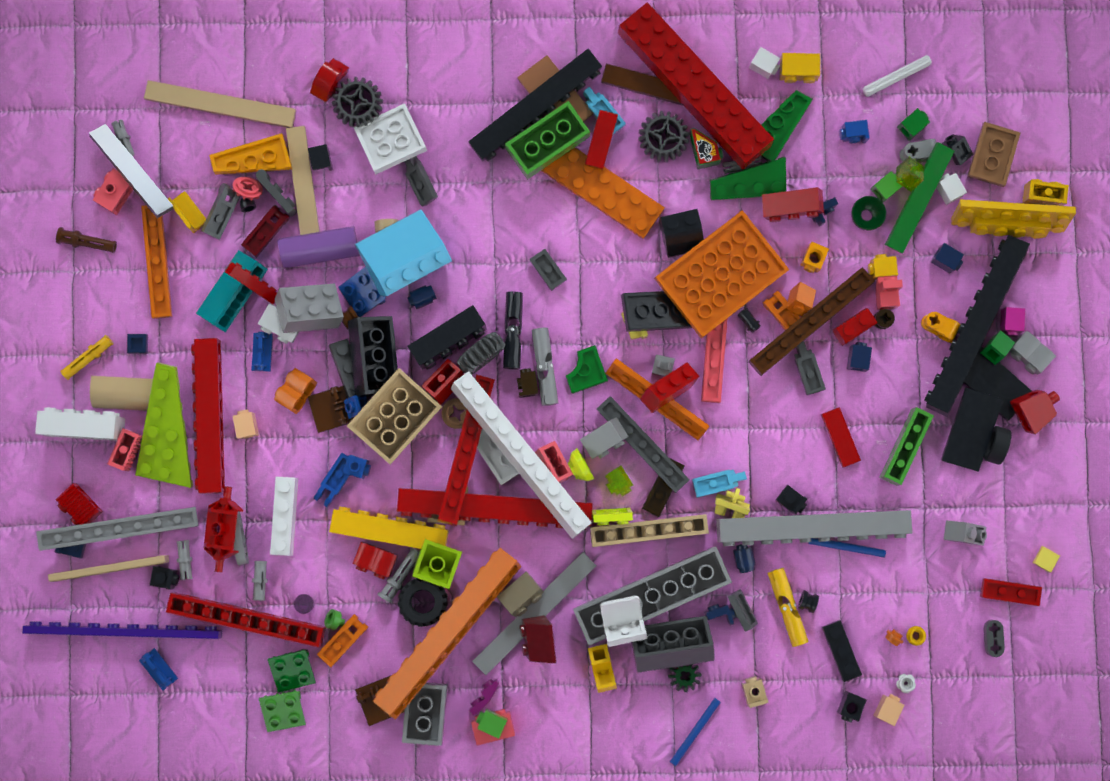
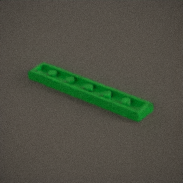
M936 142L885 243L887 247L903 254L954 150Z

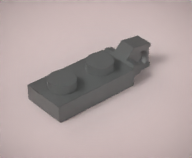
M415 156L404 161L407 166L405 174L420 205L423 207L438 198V195L421 161Z
M803 341L796 347L798 354L794 356L807 396L826 390L815 354L812 353L811 349L807 350Z

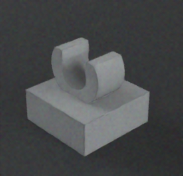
M656 354L652 374L665 377L672 372L675 359Z

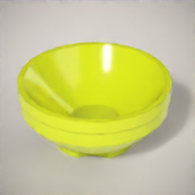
M576 448L571 452L569 462H567L576 479L583 481L593 480L592 472L579 449Z

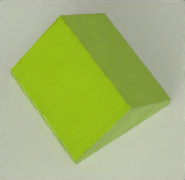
M425 539L417 557L412 577L450 589L462 552Z

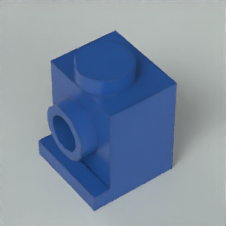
M867 120L845 122L841 129H839L840 140H843V142L849 141L850 144L858 143L860 140H862V143H866L870 138Z

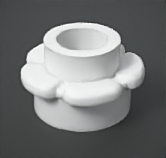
M902 674L899 676L896 685L898 689H901V692L909 693L915 689L916 683L912 675Z

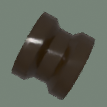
M882 309L874 315L877 324L874 326L881 330L889 328L895 321L893 312L888 309Z

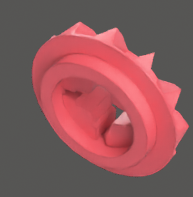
M238 177L233 181V192H236L237 196H242L243 199L248 198L251 201L254 198L259 199L263 193L262 185L253 178Z

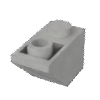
M946 520L944 540L984 546L987 537L986 526Z

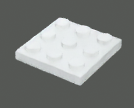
M405 104L389 110L378 117H374L373 122L368 120V126L361 123L360 127H353L375 175L427 151Z

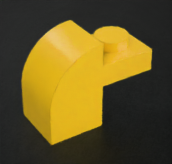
M607 644L588 648L598 693L617 689Z

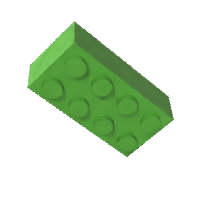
M567 101L505 143V147L528 180L588 139L590 131L570 102Z

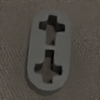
M988 620L984 624L985 651L992 657H1000L1005 650L1003 625L997 620ZM993 623L994 626L998 627V630L994 631L995 637H993V631H989V627H992ZM994 640L995 645L999 646V650H996V653L990 650V647L994 646Z

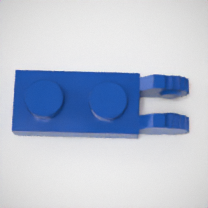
M344 453L340 454L314 496L315 500H319L325 489L331 491L324 502L326 507L331 504L350 477V475L343 473L348 458Z

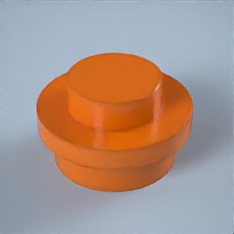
M888 629L886 631L887 635L885 638L893 645L898 646L904 642L902 639L903 635L896 629L892 631Z

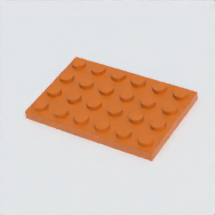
M742 210L659 273L654 279L699 337L703 338L785 274L789 268Z

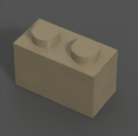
M525 572L500 593L497 598L511 615L517 617L523 615L531 603H537L542 598L544 591L528 572Z

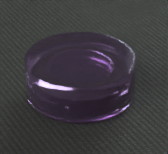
M308 594L299 595L294 601V607L301 614L309 613L314 608V600Z

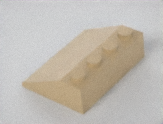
M398 368L349 422L347 427L391 465L442 406Z

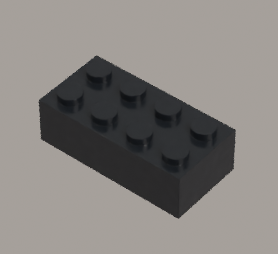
M472 305L407 347L421 369L426 368L429 370L436 365L435 361L440 358L444 360L453 354V350L456 348L460 350L469 344L468 341L472 338L478 339L485 334L484 331L487 330L486 324L474 305Z
M392 316L356 317L348 321L355 395L358 397L374 396L398 369Z

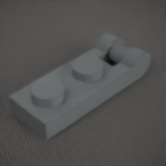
M258 170L256 178L290 217L295 215L297 212L294 209L296 206L289 197L285 199L281 195L284 191L277 183L273 185L270 182V176L265 170Z
M221 184L216 200L201 229L202 232L219 240L240 198L229 185ZM227 195L230 196L229 201L225 200Z

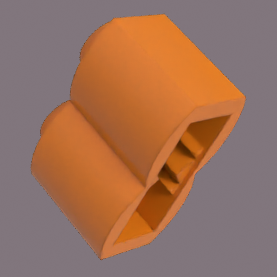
M294 368L286 375L284 385L276 390L274 400L297 414L314 391L318 382Z

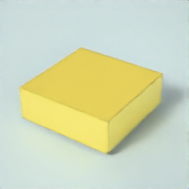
M1041 546L1032 563L1051 573L1060 555Z

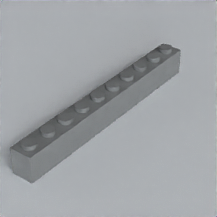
M911 510L716 519L717 542H723V546H735V542L741 541L742 545H754V541H761V544H773V540H780V543H792V539H799L800 543L811 542V538H818L819 542L830 541V537H838V541L849 540V536H856L857 540H867L870 535H875L876 539H887V535L894 534V538H906V534H912Z

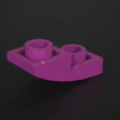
M490 679L482 685L484 689L481 690L484 698L478 697L470 703L472 707L469 711L473 716L480 712L493 697L499 684L498 679L494 682Z

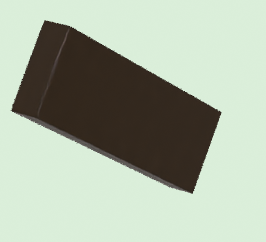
M671 459L673 463L681 471H683L685 465ZM659 475L642 509L657 517H660L673 491Z

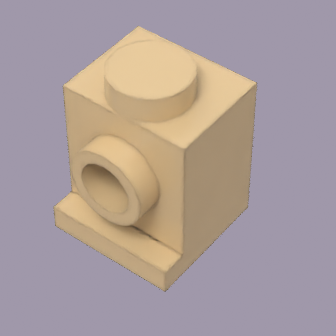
M756 676L746 678V682L741 683L749 708L769 703L762 679H757ZM754 688H757L759 691L757 695L752 694Z

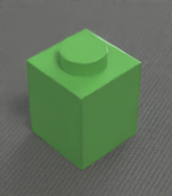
M890 171L871 188V191L884 203L903 186L902 179L898 174Z
M486 708L484 713L480 712L476 723L479 724L477 729L499 739L508 718Z

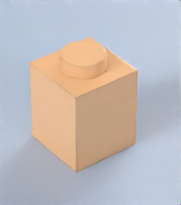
M241 410L237 412L238 415L232 416L237 439L241 440L259 436L255 413L249 412V410Z
M892 694L889 697L882 695L873 716L895 726L904 708V704L900 703V698Z

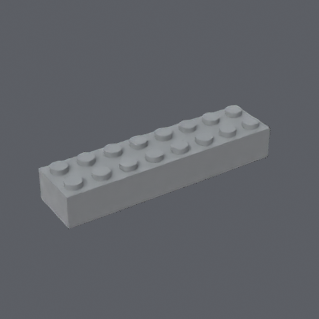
M714 546L577 606L573 610L590 646L606 638L600 604L603 602L638 596L644 622L732 583L717 547Z

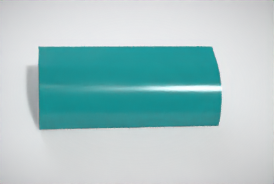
M239 250L231 260L234 264L237 262L242 265L243 270L245 268L249 270L252 276H258L260 278L259 281H261L268 270L258 261ZM224 271L196 314L226 333L253 291Z

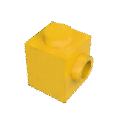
M886 254L875 255V258L867 266L868 274L874 280L883 276H898L896 256L887 257Z

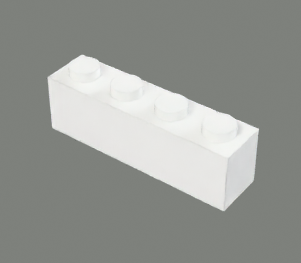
M276 477L270 555L293 556L298 478Z

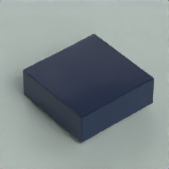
M127 334V353L148 354V334Z

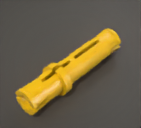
M104 335L94 345H89L88 350L64 369L60 370L61 374L69 380L92 360L101 357V353L114 343L107 335Z

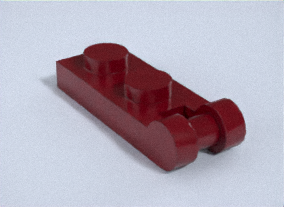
M272 206L241 246L257 258L283 225L289 221L290 216L286 213L283 214L278 206ZM274 216L279 219L276 223L271 221Z

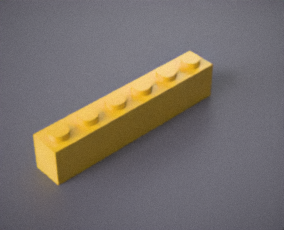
M339 506V510L333 509L329 530L331 533L418 549L422 548L425 539L444 546L447 545L449 530H445V525L434 524V527L426 526L427 522L415 520V524L407 523V519L401 517L391 520L388 519L389 515L377 513V517L369 516V512L358 510V513L350 512L351 508Z

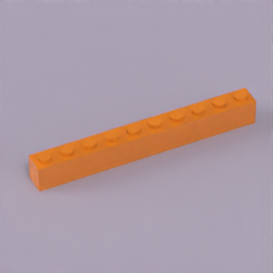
M501 548L493 552L488 563L478 570L477 576L473 581L467 583L464 592L453 600L452 606L440 616L439 622L435 627H431L428 630L426 638L415 646L414 652L402 662L401 668L397 673L392 674L387 685L376 693L373 702L396 720L521 568L519 562Z

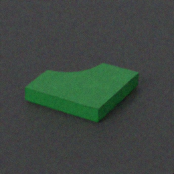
M596 346L577 351V366L571 373L566 375L571 393L574 394L608 382Z

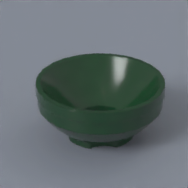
M864 196L854 203L851 218L858 228L866 231L875 230L884 223L886 208L878 198ZM862 211H870L872 214L871 220L865 221L861 216Z

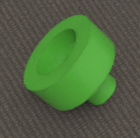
M331 609L325 617L324 624L326 628L336 630L339 626L342 627L345 624V619H342L340 611Z

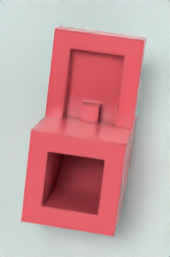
M897 276L877 278V310L896 309L900 306L899 290L903 287L902 279L897 280Z

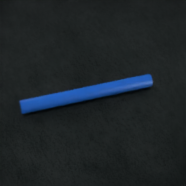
M811 538V542H808L811 545L885 558L886 550L833 540L819 542L818 538Z
M714 698L670 760L673 765L677 766L720 705L721 702Z

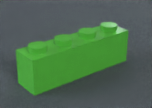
M918 407L911 409L879 478L896 486L902 485L934 415Z

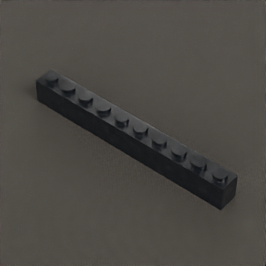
M1008 235L1006 240L1002 239L998 247L1000 253L998 257L994 256L991 261L990 274L986 272L982 280L984 286L982 290L978 289L973 300L976 301L974 307H969L965 315L968 319L965 324L961 323L957 332L960 335L957 341L953 340L949 348L952 352L949 358L945 356L941 364L943 368L941 375L937 373L933 381L935 387L933 391L929 390L924 401L927 402L926 408L948 417L1025 258L1030 243Z

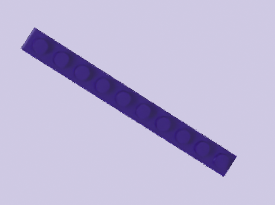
M30 621L29 625H24L22 629V634L222 638V630H217V626H205V630L197 629V626H186L185 629H178V625H166L165 629L158 628L159 625L149 624L146 628H139V624H127V627H120V624L108 623L107 627H100V623H88V626H81L79 622H69L68 626H61V622H49V625H42L41 621Z

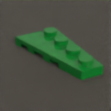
M796 90L761 124L774 138L772 146L760 155L762 158L769 162L777 159L811 104L812 98Z
M784 156L771 162L768 161L752 168L749 167L742 171L710 180V199L762 197L763 194L786 192V157Z

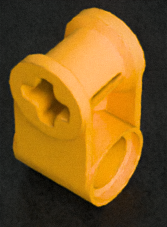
M931 312L921 320L923 329L950 343L953 342L961 325L959 322L947 318L938 312Z

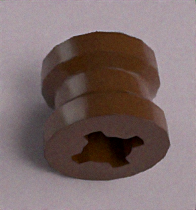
M352 306L343 312L344 318L342 323L348 330V321L358 317Z

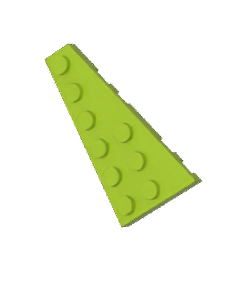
M158 362L155 366L135 475L192 488L193 480H191V465L188 459V443L185 421L182 415L183 407L180 400L177 366Z

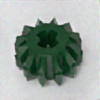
M693 664L678 666L676 669L673 667L669 668L674 674H669L668 678H675L670 684L674 686L678 683L677 691H680L682 686L684 692H688V686L694 690L695 686L692 683L700 684V681L695 679V677L701 676L700 672H695L699 669L698 665L692 667ZM682 671L690 673V675H687L689 677L687 680L684 678L680 679Z

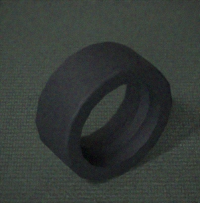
M994 426L984 455L985 461L998 465L1002 464L1011 443L1012 433L1009 429Z

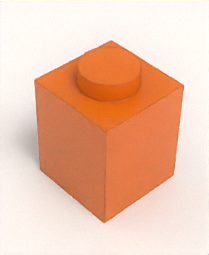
M799 282L790 290L786 308L795 314L803 316L812 309L816 290Z

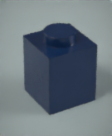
M943 243L930 262L950 274L955 270H959L963 264L961 259L964 254Z
M856 342L855 345L850 346L847 369L862 372L868 371L872 347H867V343Z

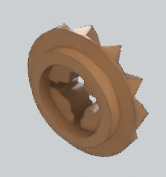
M458 398L451 399L442 408V419L447 426L460 429L462 428L467 409ZM453 406H455V408H457L458 411L465 410L460 414L461 421H459L457 417L449 418V416H452V414L454 413Z

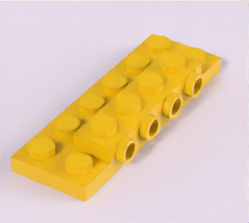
M960 199L951 217V225H958L959 227L970 226V233H975L976 235L993 234L995 236L1012 235L1016 238L1024 236L1034 239L1046 238L1050 231L1053 233L1065 232L1076 215V207Z

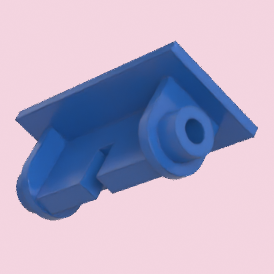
M258 332L253 334L251 371L271 372L272 333Z
M155 648L149 653L144 654L139 660L162 691L178 679Z

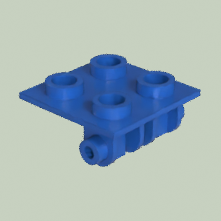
M366 267L339 286L346 301L352 306L358 317H362L378 304L381 305L386 302V296H380Z

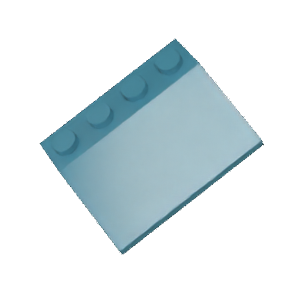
M422 209L355 243L380 296H388L452 261L445 244Z

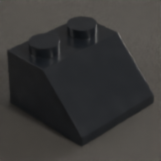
M698 209L663 216L659 219L668 258L686 254L704 240Z

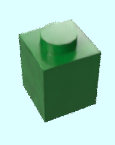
M917 108L897 128L910 141L930 123L929 117L924 111H920Z
M1000 330L988 341L980 353L996 365L1008 354L1015 342Z

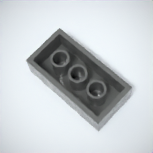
M707 616L644 625L647 639L631 642L637 673L715 661L714 644Z

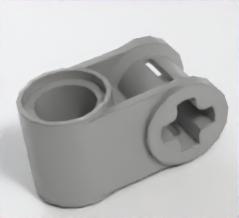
M927 139L908 143L900 151V159L904 163L927 162L936 144V140Z

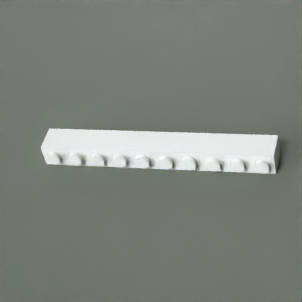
M468 371L453 382L451 387L453 393L569 536L573 539L586 529L592 522Z

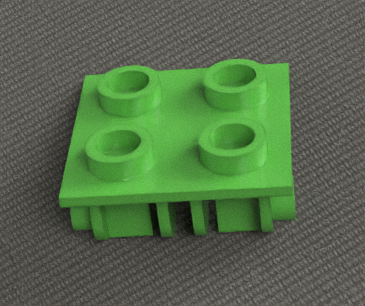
M293 690V692L276 693V695H265L259 698L267 732L306 725L300 702V691Z

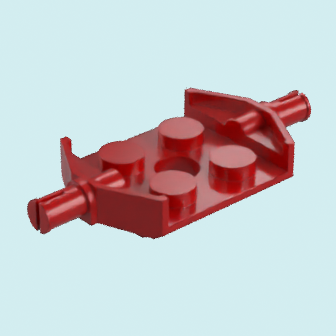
M224 486L223 498L208 505L204 550L213 557V560H216L214 572H223L225 559L239 553V551L233 549L238 512H243V509L232 501V487ZM218 525L220 526L219 533L217 532Z

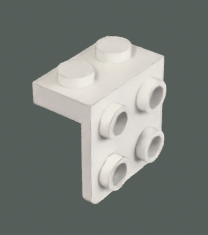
M638 596L600 604L608 647L647 639Z

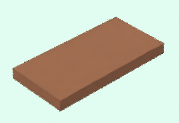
M546 55L518 76L517 79L530 94L556 74L559 69ZM574 90L570 93L571 97L567 101L570 102L584 122L593 113ZM561 101L558 102L555 105L556 109L564 103H562Z

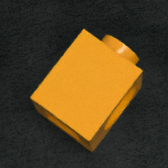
M811 241L800 266H803L807 272L818 273L821 270L829 248ZM812 254L816 255L818 263L811 262L809 256Z

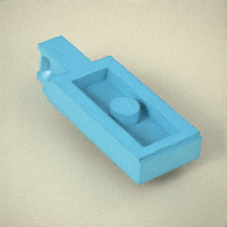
M590 87L583 91V95L588 100L585 104L596 119L600 110L618 115L613 134L626 125L625 121L603 94L601 95L599 92L595 94Z
M725 470L694 478L692 482L696 498L734 489V487H738V481L746 480L747 477L745 472L735 474L734 470Z

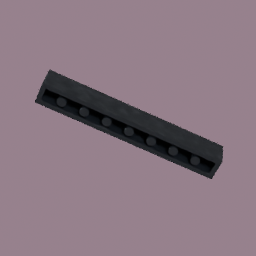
M588 48L469 140L468 144L482 162L485 159L487 161L491 160L497 155L495 152L499 148H502V150L506 148L505 143L522 133L530 124L533 125L541 120L540 117L544 113L548 115L556 109L555 105L558 102L564 103L571 97V92L574 90L580 91L586 86L584 82L589 78L594 80L601 74L602 65Z

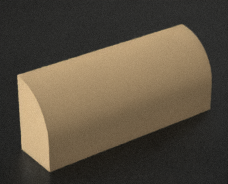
M91 376V405L93 408L147 411L153 379Z

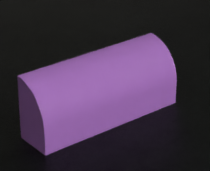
M354 226L277 240L281 261L285 269L360 256L355 246L357 237Z

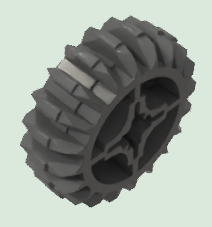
M355 76L354 82H351V79L348 78V84L340 83L342 89L339 87L335 88L338 94L332 95L335 99L332 101V106L335 107L333 112L338 113L337 119H343L342 123L344 125L349 122L350 127H353L354 123H356L357 127H360L361 123L368 126L367 121L373 122V116H379L377 111H382V106H380L383 103V99L380 98L382 94L380 91H377V85L372 86L371 80L366 83V79L362 77L359 82L358 77ZM356 90L354 94L347 95L350 91ZM364 90L372 96V103L364 99ZM360 99L361 104L358 103L355 106L354 101ZM343 102L351 106V115L343 110ZM368 110L366 113L359 115L360 111Z
M660 111L659 117L656 113H653V119L647 117V123L642 122L641 126L643 129H639V134L643 135L638 137V141L643 142L640 144V148H646L644 151L645 155L651 152L650 159L658 156L657 162H660L661 157H664V161L668 162L669 156L672 161L675 160V154L680 157L682 155L680 150L685 151L687 147L684 144L689 143V140L686 138L689 136V132L685 131L688 126H681L684 120L680 119L677 121V114L673 118L670 117V111L667 112L666 116H664L663 111ZM664 123L661 129L650 130L653 126ZM669 125L676 129L679 136H676V134L669 130ZM664 129H666V140L662 144L661 135L664 133ZM649 137L658 142V149L651 144ZM678 143L674 148L664 150L666 144Z
M496 332L487 334L467 349L459 357L457 364L462 372L467 373L469 371L472 375L493 360L504 349L505 343Z

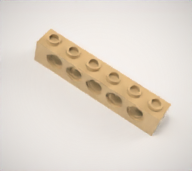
M707 514L590 528L592 547L709 534Z

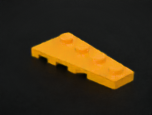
M282 133L209 155L215 175L257 172L260 169L265 171L293 170Z

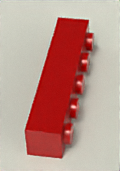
M231 262L225 273L271 304L275 303L277 294L275 288L272 286L269 288L268 283L263 280L262 282L259 281L260 278L256 275L252 276L251 272L246 268L243 270V266L236 262L234 264Z

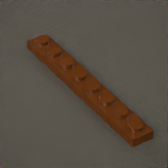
M863 267L860 268L751 358L749 364L762 376L871 286L875 280Z

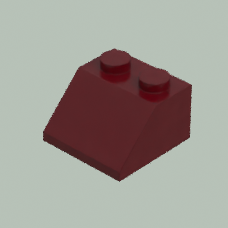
M545 615L522 619V625L519 628L520 635L524 637L525 643L522 644L523 656H526L530 662L556 663L553 629L550 621Z

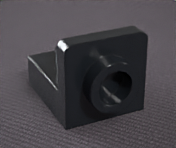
M953 134L948 136L942 143L954 150L952 159L956 165L961 166L973 155L965 136Z
M786 485L775 500L792 514H796L797 512L801 513L807 506L805 502L808 498L800 495L789 485Z
M153 566L150 586L169 590L174 589L179 582L178 570Z

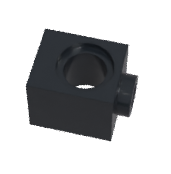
M845 691L837 713L841 714V719L852 723L853 720L859 722L867 699ZM849 703L855 704V710L852 713L847 712Z

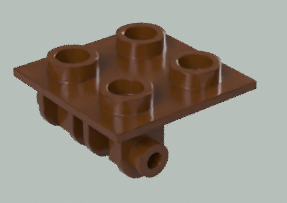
M335 386L330 388V390L308 397L318 433L347 425L353 419L348 418L345 410L344 400L348 398L343 386Z
M390 676L355 689L357 701L361 704L369 726L391 718L390 715L373 702L376 693L387 685Z

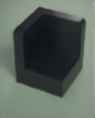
M327 144L308 148L311 166L314 171L328 168L329 171L333 170Z

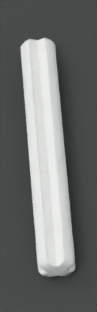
M926 55L865 86L863 92L866 97H869L930 66L932 61Z

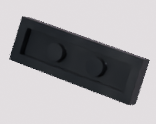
M841 620L822 626L842 681L846 682L861 676L862 673Z

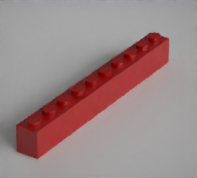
M399 488L397 512H401V516L412 517L413 513H420V517L432 518V514L439 515L445 492ZM465 493L459 515V520L471 521L472 517L478 518V522L490 523V519H497L500 524H509L510 520L517 521V525L528 526L529 522H536L538 527H548L549 523L556 524L555 528H563L540 499ZM575 502L588 519L592 521L593 503Z

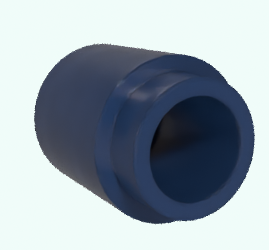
M424 285L410 291V296L407 297L411 308L415 306L416 310L433 303V300L437 299L431 285L427 287Z
M742 544L737 545L736 549L733 550L737 569H739L740 573L754 571L756 563L752 547Z

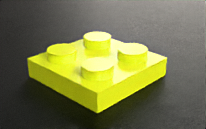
M630 508L592 510V519L594 523L597 522V525H609V522L617 521V524H628V521L633 520V514Z

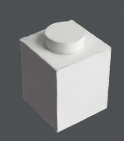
M760 47L749 68L769 79L771 74L775 76L780 67L778 65L780 58Z
M949 173L942 176L936 187L946 205L967 193L956 173L951 176Z

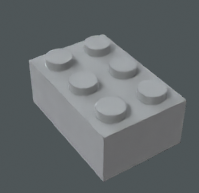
M335 283L279 288L275 297V304L283 333L339 328L344 318Z
M426 682L407 705L404 712L402 743L442 745L448 684Z

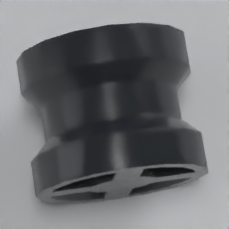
M804 590L799 599L798 609H807L810 613H814L819 601V595H811L808 591Z

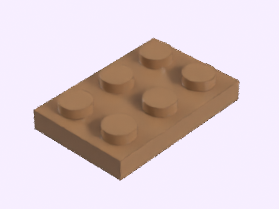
M984 122L967 177L1005 187L1021 132Z

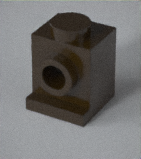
M531 368L521 369V378H517L518 390L522 389V392H519V398L537 396L538 387L535 371H531Z

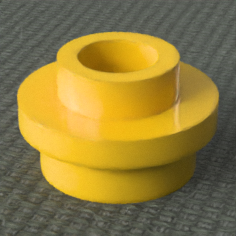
M913 626L908 629L906 638L910 644L918 646L925 642L926 633L923 628ZM914 632H917L919 634V637L917 639L913 638Z

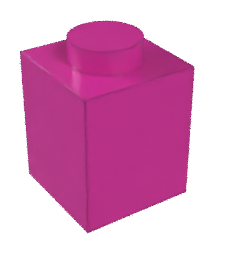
M1005 307L1002 309L1000 330L1006 333L1007 336H1018L1019 333L1024 332L1025 308Z

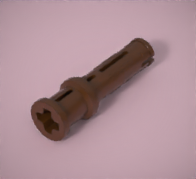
M59 227L56 234L57 244H70L75 248L84 246L115 253L117 247L116 241L82 235L80 231L72 232L64 230L63 227Z

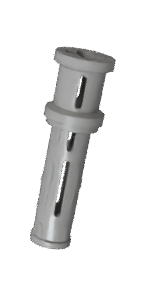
M411 548L393 577L386 580L387 584L381 592H378V596L390 604L393 603L392 599L398 590L402 589L401 584L415 565L420 553L419 551ZM410 559H412L407 568L405 569V571L401 574L407 563L410 561Z

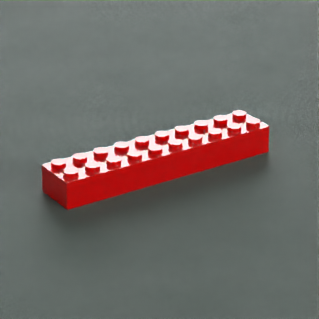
M648 2L619 25L618 35L742 170L772 146L774 138Z

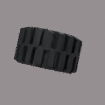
M416 578L409 581L401 589L402 591L398 597L399 611L404 616V619L412 625H417L418 627L430 626L439 621L440 616L446 611L448 596L444 587ZM420 590L429 591L434 597V607L428 613H419L412 606V597Z

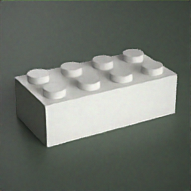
M44 407V411H37L35 434L48 437L117 441L122 428L125 429V418L119 417V413L103 411V414L100 415V412L93 410H83V413H81V411H76L75 409H64V412H62V410Z

